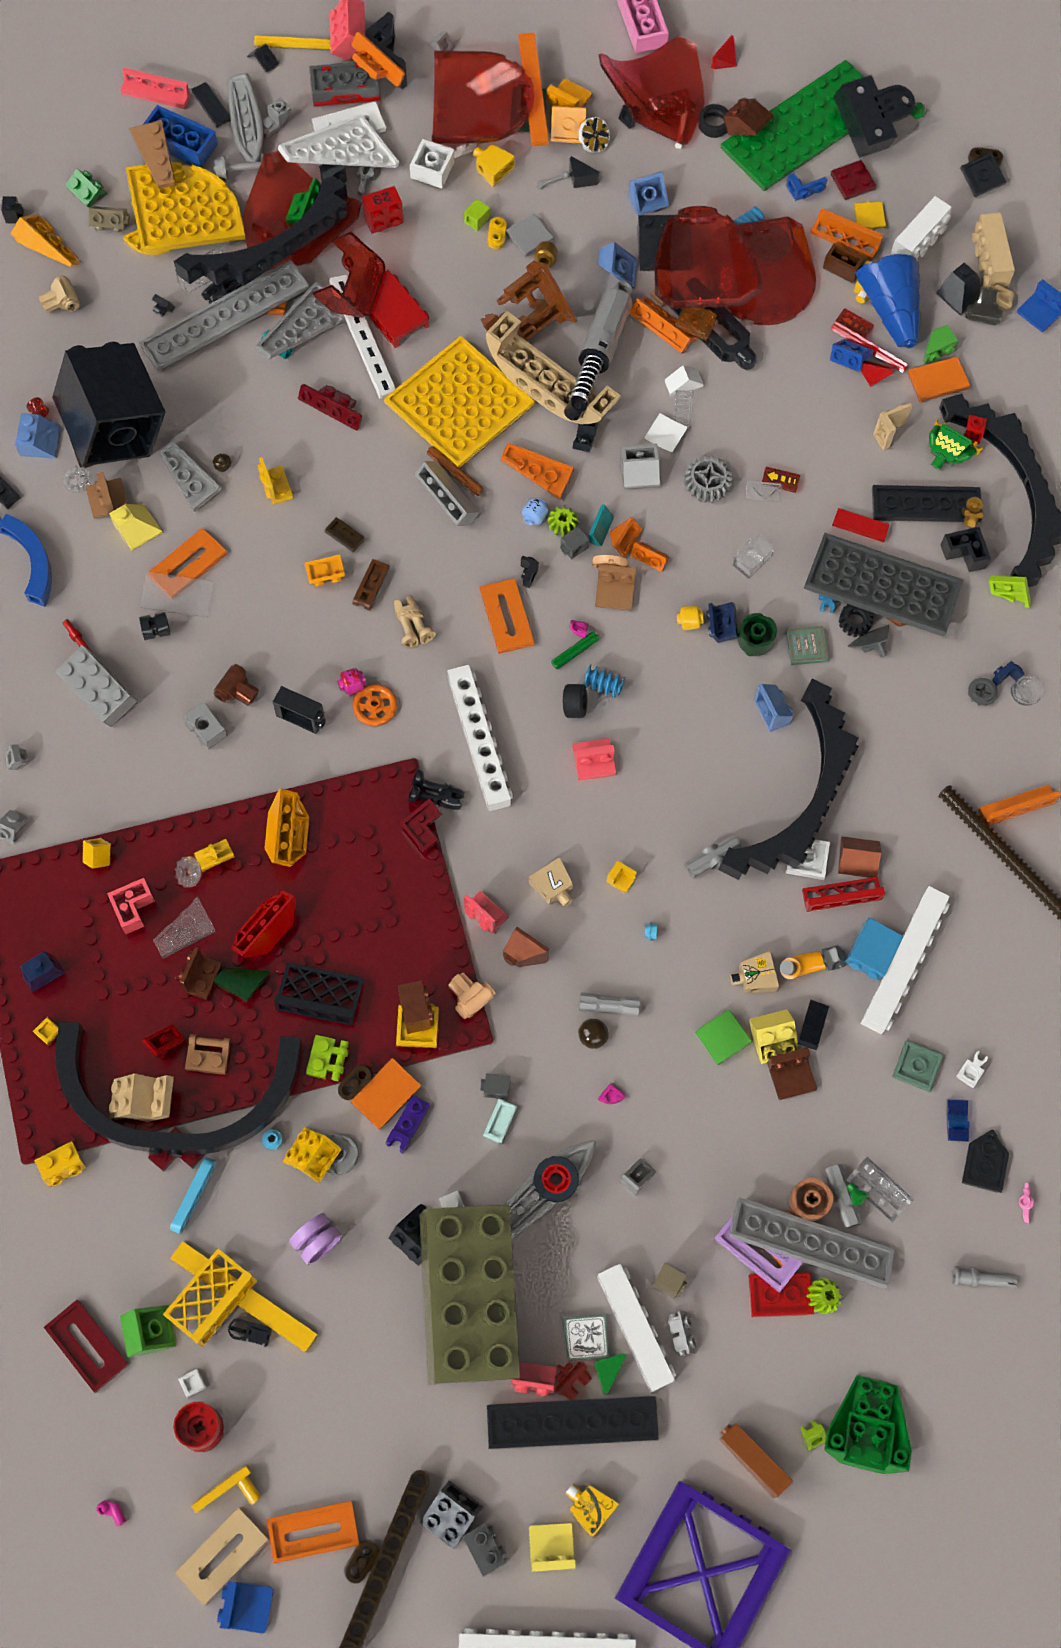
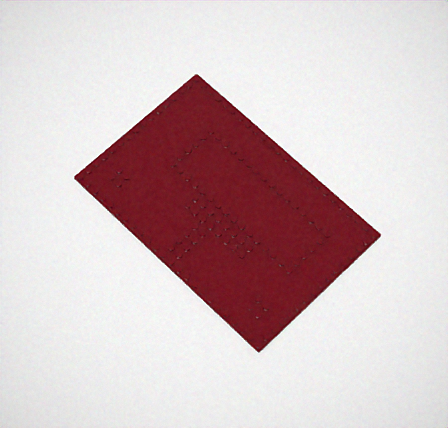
M416 758L285 789L298 793L299 799L309 816L306 854L290 867L272 863L265 851L268 812L278 791L0 859V1052L20 1159L23 1165L35 1163L36 1159L71 1141L74 1143L77 1151L112 1143L91 1130L68 1103L62 1091L56 1069L55 1053L57 1038L48 1046L33 1032L47 1017L58 1027L59 1022L80 1023L83 1027L79 1055L81 1082L89 1101L108 1119L110 1116L109 1105L112 1100L111 1087L114 1079L131 1074L153 1078L165 1075L174 1077L169 1117L150 1122L130 1118L112 1120L124 1127L153 1132L257 1105L273 1080L278 1059L280 1036L298 1037L302 1042L298 1075L290 1096L340 1084L359 1065L369 1066L374 1075L392 1058L401 1067L493 1043L485 1006L472 1017L462 1018L455 1009L458 1002L457 996L448 986L452 978L461 973H464L473 983L478 981L440 841L424 853L400 824L402 820L426 802L421 800L408 802L417 768L420 769ZM433 822L428 828L439 840L435 822ZM101 838L111 844L110 865L91 868L83 863V841ZM226 839L234 854V858L202 872L194 853L208 847L209 844L213 845ZM144 878L155 902L137 909L144 927L125 934L107 893ZM282 890L296 897L294 923L268 954L244 958L231 949L238 930L263 902L272 896L278 895ZM195 946L200 948L204 957L222 963L220 972L225 967L265 970L269 972L266 980L260 988L256 989L248 1002L234 994L228 993L215 984L206 1001L185 993L179 980L182 969H186L188 964V954L194 950ZM46 951L56 957L65 974L32 993L22 977L20 966ZM292 963L364 978L353 1026L275 1010L274 1001L279 992L286 964ZM290 969L289 977L291 980L301 976L299 971ZM315 974L307 977L311 984L320 980L319 976ZM335 978L326 981L330 988L339 984ZM304 979L295 984L299 991L308 987ZM422 980V985L427 986L430 1003L427 1004H434L435 1007H439L437 1048L396 1046L398 1007L401 1005L398 985ZM350 982L345 986L349 992L357 989L358 983ZM323 983L314 988L318 995L327 991ZM290 986L284 990L283 995L292 996L296 992ZM342 987L333 992L337 999L347 994ZM311 990L302 994L305 1000L315 998ZM331 994L321 998L324 1004H330L335 1001ZM348 998L341 1002V1005L344 1008L352 1009L353 1002ZM174 1024L185 1037L183 1043L168 1050L165 1057L160 1059L146 1046L143 1039ZM190 1034H195L197 1037L223 1040L224 1038H231L226 1075L185 1070ZM316 1035L335 1039L334 1047L337 1048L340 1047L341 1041L349 1042L347 1048L349 1050L348 1056L345 1057L343 1063L344 1071L340 1075L339 1081L331 1080L332 1072H327L326 1079L306 1075ZM196 1045V1050L222 1053L223 1047ZM332 1054L331 1065H335L337 1055ZM361 1071L360 1076L362 1078L366 1077V1073Z

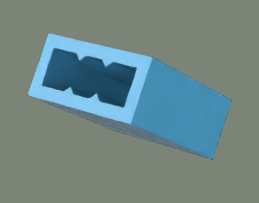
M869 917L862 924L844 962L848 963L851 968L866 973L869 978L879 981L885 976L903 936Z

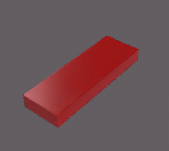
M838 508L832 526L884 543L890 524Z

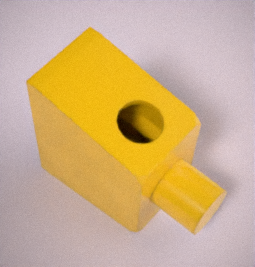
M490 145L486 150L478 146L473 152V155L477 157V171L493 187L515 168V156L495 145Z

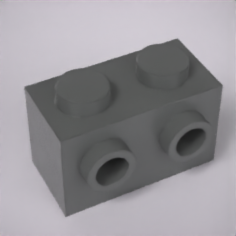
M485 1523L463 1536L483 1577L506 1564L504 1559L507 1558V1555L502 1545L497 1547L494 1541L497 1535L492 1526L487 1527Z

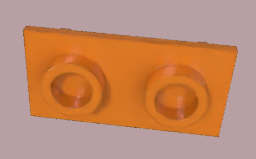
M642 541L634 542L630 554L631 557L660 572L663 571L665 564H667L670 558L666 553L664 554L658 550L653 551L652 547L644 544Z

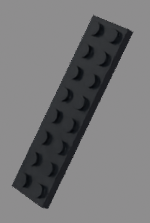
M656 1396L487 1405L489 1449L659 1440Z

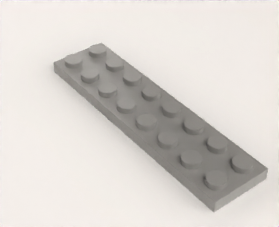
M738 1197L729 1237L883 1289L889 1286L895 1249Z

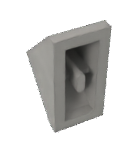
M640 1158L622 1176L620 1183L636 1196L656 1171Z

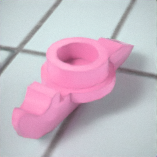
M1026 1182L1023 1189L1024 1195L1020 1197L1019 1205L1023 1209L1024 1222L1029 1223L1030 1209L1034 1206V1199L1031 1197L1030 1185Z

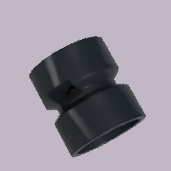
M166 612L156 613L154 617L150 615L139 617L144 640L155 639L156 635L160 637L171 635Z

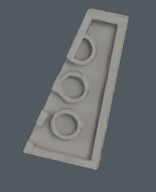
M173 441L159 452L193 512L197 511L221 491V487Z

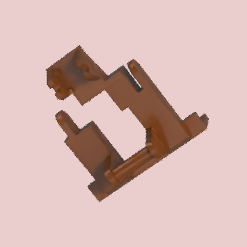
M532 261L526 266L527 272L503 290L504 294L497 299L498 305H503L509 300L512 303L518 304L523 299H528L529 306L534 311L528 316L522 315L518 318L521 323L517 331V335L525 341L530 340L554 319L559 325L565 320L573 323L578 321L545 263ZM539 288L544 299H535L532 292ZM504 312L500 316L492 313L486 314L485 318L480 319L486 331L501 318Z

